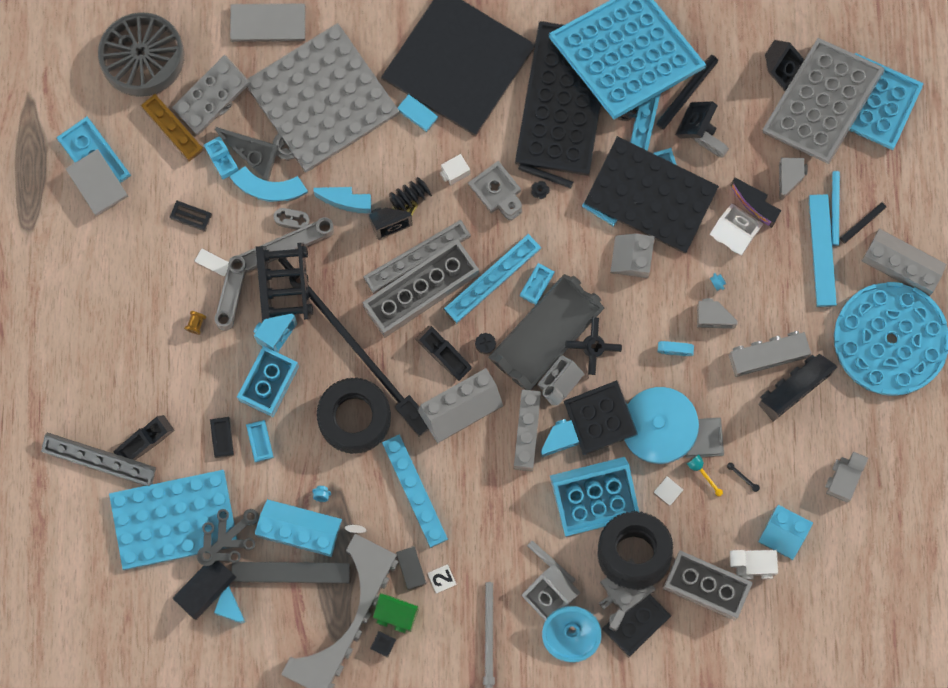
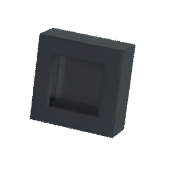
M378 631L370 650L388 658L396 639Z

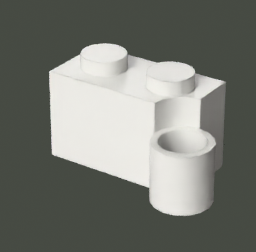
M777 550L730 551V566L736 568L737 576L746 580L754 579L753 576H761V579H773V576L778 574Z

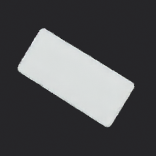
M204 249L200 250L195 259L196 263L222 276H225L227 273L229 262Z

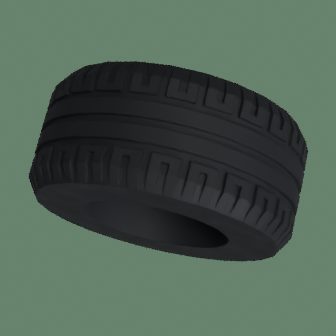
M356 377L342 379L329 386L318 402L317 422L325 440L341 452L358 454L370 451L382 442L389 431L391 422L389 402L382 390L371 381ZM350 399L365 401L372 410L370 425L357 433H349L342 430L336 421V411L343 402Z
M638 511L619 514L604 526L600 534L597 552L598 563L604 575L614 584L627 589L632 588V590L648 588L660 581L670 567L673 555L671 534L664 523L651 514L648 515V513ZM637 537L647 541L653 548L654 554L647 562L633 564L620 557L617 552V545L626 538Z

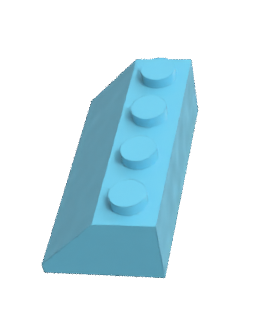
M267 499L260 514L255 535L258 538L332 557L342 519Z

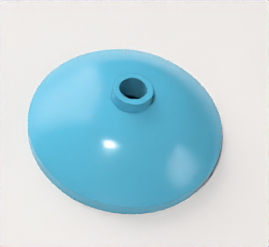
M575 606L562 607L552 612L545 620L542 629V639L546 649L557 659L566 662H579L592 656L598 649L601 642V627L597 619L589 611ZM569 627H575L576 629L572 631Z

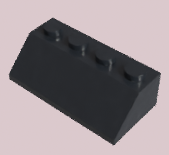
M820 353L815 357L811 355L804 361L806 365L801 369L796 367L789 373L791 375L790 378L786 381L784 378L775 384V390L765 392L760 397L762 400L758 405L774 422L831 376L837 369V366Z

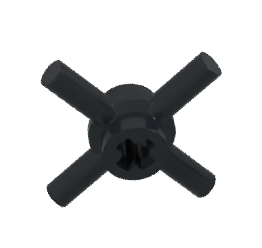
M592 317L591 335L587 336L583 342L568 340L565 342V348L583 349V352L589 357L588 375H596L597 357L601 356L604 351H622L621 344L604 343V340L598 336L599 318ZM596 344V348H591V345Z

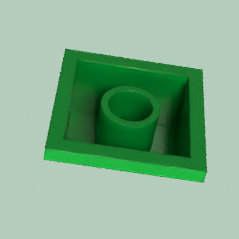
M380 593L373 618L377 620L376 624L387 627L389 624L395 626V631L406 634V631L411 632L419 609L416 605Z

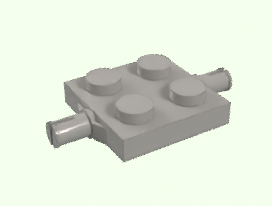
M632 558L627 561V562H629V563L636 564V563L632 560ZM606 577L600 583L607 591L608 597L599 602V604L605 609L614 603L626 613L653 593L655 588L654 586H649L639 590L627 589L614 584V582H611Z

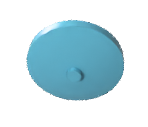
M654 387L640 392L627 404L638 435L624 441L630 451L643 461L653 464L671 463L685 456L695 444L699 432L698 415L691 401L679 391L667 387Z

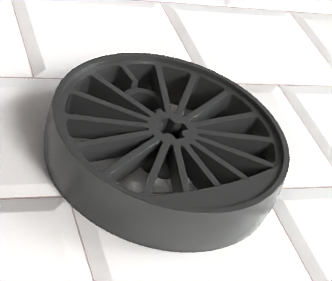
M132 13L119 18L106 29L99 43L98 59L105 78L118 91L131 96H150L167 89L178 78L184 65V46L175 27L165 18L152 13ZM136 25L138 27V44L129 29ZM141 25H149L142 42ZM153 26L160 27V29L149 40ZM127 30L129 35L121 36L119 33ZM165 31L171 34L170 36L154 43ZM115 37L119 39V44L112 43ZM173 40L177 42L175 47L159 48ZM126 42H132L131 46H124ZM109 47L122 51L118 53L107 54V50ZM164 53H174L171 58L157 55ZM123 58L106 66V59ZM153 59L166 62V64L162 67ZM149 63L160 70L156 75H154ZM126 64L115 77H113L109 73L110 71ZM140 65L141 85L135 86L132 85V82ZM145 65L152 76V79L147 83H144ZM133 66L128 82L125 84L119 81Z

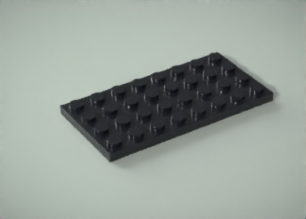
M539 21L515 164L589 176L601 103L549 38L551 32L564 25Z

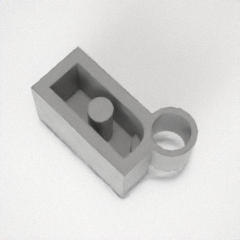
M561 355L538 383V386L543 390V396L551 405L555 406L567 397L584 373L574 361Z
M853 451L850 459L841 457L840 460L836 459L832 468L835 471L833 478L829 477L825 486L828 488L826 494L848 503L853 496L868 457Z

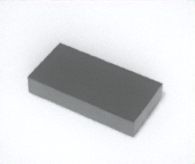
M415 546L396 552L407 589L410 590L425 585L426 580Z

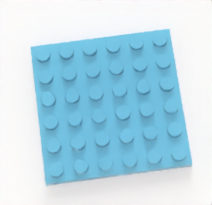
M610 0L549 34L551 41L613 120L706 67L705 62L654 0Z

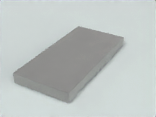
M231 4L230 40L231 42L305 41V4Z

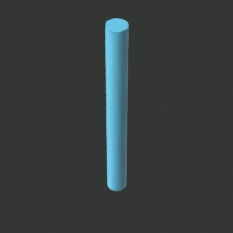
M833 171L832 246H838L840 172Z

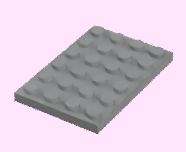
M817 38L764 126L763 133L829 164L884 73V67Z

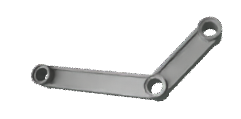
M323 217L312 224L261 246H266L267 250L269 249L270 251L298 249L297 243H304V246H309L322 239L330 238L334 233L333 223L329 218ZM322 225L330 226L328 231L320 230ZM256 248L233 256L229 260L215 315V322L218 328L223 331L230 330L234 324L245 273L257 268ZM279 258L270 259V261H268V263H270V262H272V261H274V260H276V259H279ZM240 262L243 264L242 267L238 270L234 269L233 265ZM222 317L229 318L226 324L219 323Z

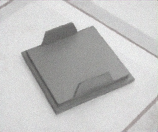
M721 417L698 419L699 432L696 442L685 457L694 458L698 454L700 457L724 456Z

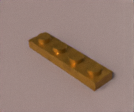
M156 94L141 104L144 111L189 162L204 150Z

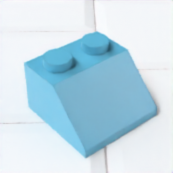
M293 314L264 319L262 323L259 322L253 331L257 344L279 352L296 327V318Z
M777 505L758 542L772 550H777L778 553L793 560L813 522Z

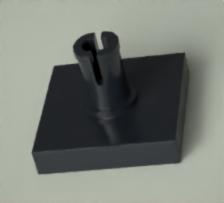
M713 101L690 102L675 135L679 138H702L705 131L710 135H714L716 127L710 121L718 105Z

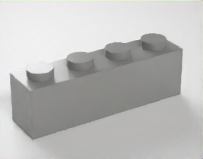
M794 331L787 334L788 337L781 338L776 336L770 338L769 342L762 343V341L751 343L750 347L738 346L733 348L729 358L735 377L809 358L811 351L805 332L799 333V331Z
M522 390L514 460L515 470L533 471L541 391Z

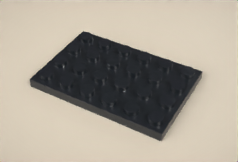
M617 136L584 204L639 232L655 236L654 239L686 254L719 186Z

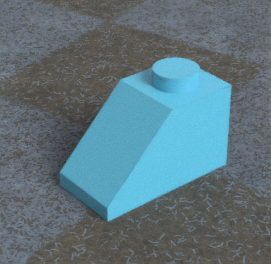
M566 419L555 423L541 450V457L579 444L571 420L566 421Z

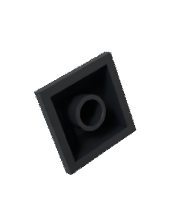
M774 40L765 53L768 73L786 91L805 59L790 42Z
M377 208L368 215L378 240L413 226L411 212Z

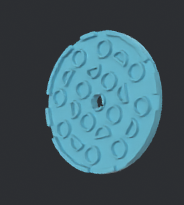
M898 282L873 284L854 294L839 313L834 329L836 355L848 376L863 388L888 396L909 394L930 383L943 368L948 354L947 321L939 306L923 291ZM894 334L897 338L896 343L887 342V335Z

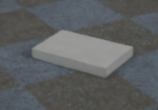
M98 149L66 168L95 216L128 197Z

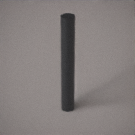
M520 164L518 168L520 171L570 189L574 183L568 179L528 165Z
M883 202L877 205L846 232L840 240L844 244L847 243L886 209V205Z

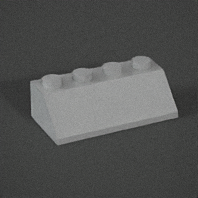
M880 228L862 259V262L907 286L923 291L929 297L934 292L947 265Z
M485 368L420 405L418 412L436 442L439 443L503 407V403L496 383Z

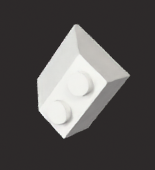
M731 204L719 218L710 235L716 241L728 246L733 252L742 255L763 223L734 204Z

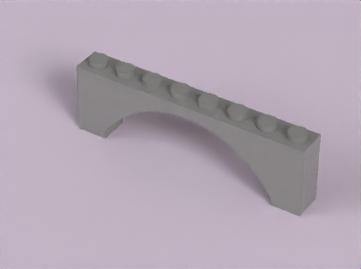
M354 534L346 550L347 554L351 555L355 562L360 580V603L353 623L347 632L327 649L307 657L296 659L290 657L281 674L306 688H334L335 684L332 682L335 676L339 677L343 671L344 666H342L345 658L349 659L353 651L351 648L352 643L359 640L362 634L360 630L362 624H367L371 616L369 611L372 605H377L380 589H385L389 582L387 576L390 570L394 572L399 562L396 560V554L357 534Z

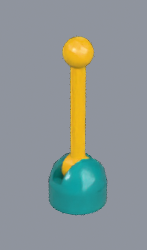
M698 454L687 465L691 470L700 471L715 490L716 496H722L723 491L718 489L703 470V459Z

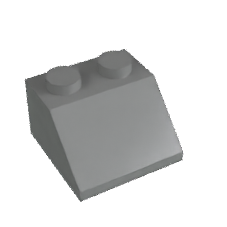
M642 234L615 236L610 273L648 278L655 236Z
M553 564L521 596L546 620L555 610L567 607L580 592Z

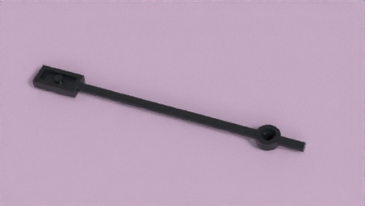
M286 258L278 259L285 269L294 268ZM289 276V281L293 288L301 287V283L296 282V279L300 276ZM308 285L309 298L399 403L395 406L397 412L418 437L422 436L429 429L418 412V404L410 395L404 398Z

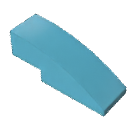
M352 187L314 188L315 197L333 207L355 213L371 214V194H352Z

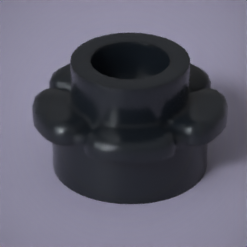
M544 181L535 182L531 186V194L537 199H544L549 194V186Z

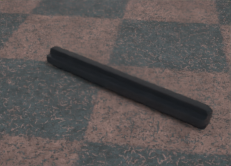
M714 55L708 57L705 61V69L692 77L656 123L660 129L664 130L716 66L719 60Z

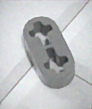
M706 131L702 138H694L698 144L718 157L723 158L729 150L723 142Z
M279 208L274 213V220L281 227L298 230L310 224L308 215L302 211ZM282 213H285V216L290 219H284L283 221H280V218L278 216H281ZM303 217L306 222H302V225H299L298 221L293 219L300 220Z

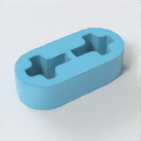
M660 341L658 342L657 352L667 355L693 356L694 345Z

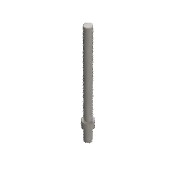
M485 582V677H483L485 688H493V685H495V677H493V582Z

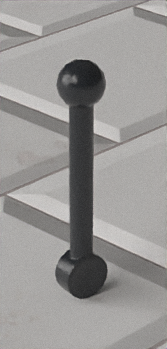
M733 463L727 464V468L733 470L752 487L753 492L759 491L760 487L758 484H753L734 467Z

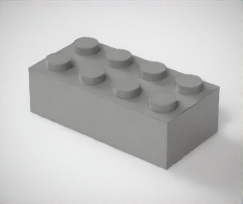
M679 551L663 589L735 621L738 619L753 582L683 551Z

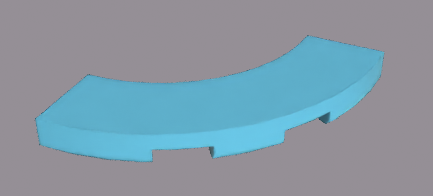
M246 166L230 176L234 184L243 192L264 201H290L308 193V190L298 176L283 182H270L256 177Z

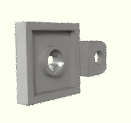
M499 161L468 182V185L491 213L499 208L504 217L510 221L522 213V204L516 196L521 192V188ZM492 183H493L494 185H497V184L500 185V186L498 187V190H497V191H495V190L492 191V190H491V188H492V187H491V184H492Z

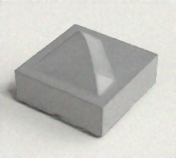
M618 609L616 613L610 616L609 629L614 632L618 629L625 615L624 611Z

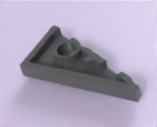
M216 127L215 131L237 154L245 159L263 179L269 181L279 146Z

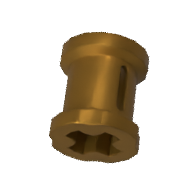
M190 311L191 317L184 329L200 335L201 325L207 316Z

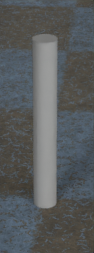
M533 540L527 545L549 567L554 564L571 583L575 581L567 571Z

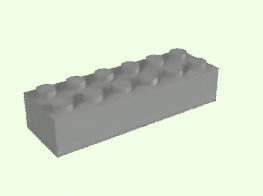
M457 239L363 301V308L383 337L386 338L479 276V269Z

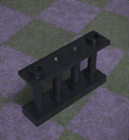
M297 243L298 249L278 251L267 250L266 246H256L262 322L264 319L287 314H304V320L311 319L313 305L309 303L305 259L308 258V248L304 246V243ZM299 257V268L268 269V261L270 259ZM300 276L301 287L270 288V280L272 278ZM302 295L303 306L276 309L272 307L271 299H274V297Z

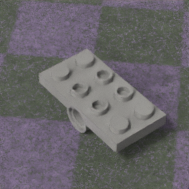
M224 55L172 108L194 133L199 135L217 116L223 115L231 108L232 101L251 82Z

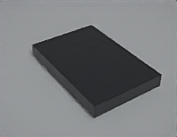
M215 561L210 566H203L172 599L196 621L237 577L220 561Z
M650 594L625 613L615 632L609 629V622L602 630L630 657L671 615Z

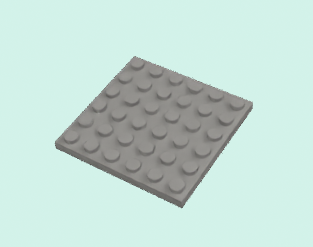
M338 23L248 78L251 82L247 86L248 90L274 128L281 135L290 151H292L305 173L400 114L394 102Z

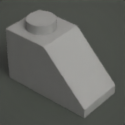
M781 158L779 162V199H784L802 182L804 176H807L808 168L807 164H804V158Z
M705 298L698 302L697 328H736L737 320L718 301Z

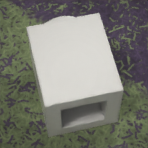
M459 154L441 165L440 175L451 186L469 176L470 168L462 155Z

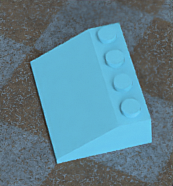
M625 457L550 475L565 537L604 527L619 514L630 513L631 511L639 512L629 463Z

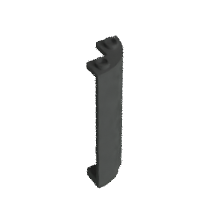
M564 274L488 357L503 373H507L516 384L525 390H531L558 358L568 349L565 348L566 340L575 341L591 324L592 317H597L605 308L600 303L601 298L595 293L590 294L584 291L580 286L581 282L575 276L570 277Z

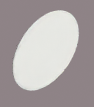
M348 525L345 527L347 531L353 533H363L366 531V528L359 525Z

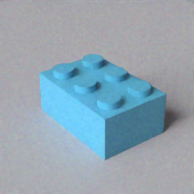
M263 346L237 395L239 402L274 418L299 368L298 362Z

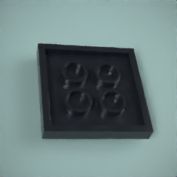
M618 380L564 401L584 456L638 435Z

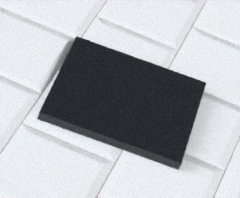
M433 0L381 76V79L405 94L411 95L423 105L472 135L477 136L534 50L535 44L463 0Z

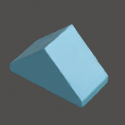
M228 586L220 595L214 613L243 624L245 623L244 617Z

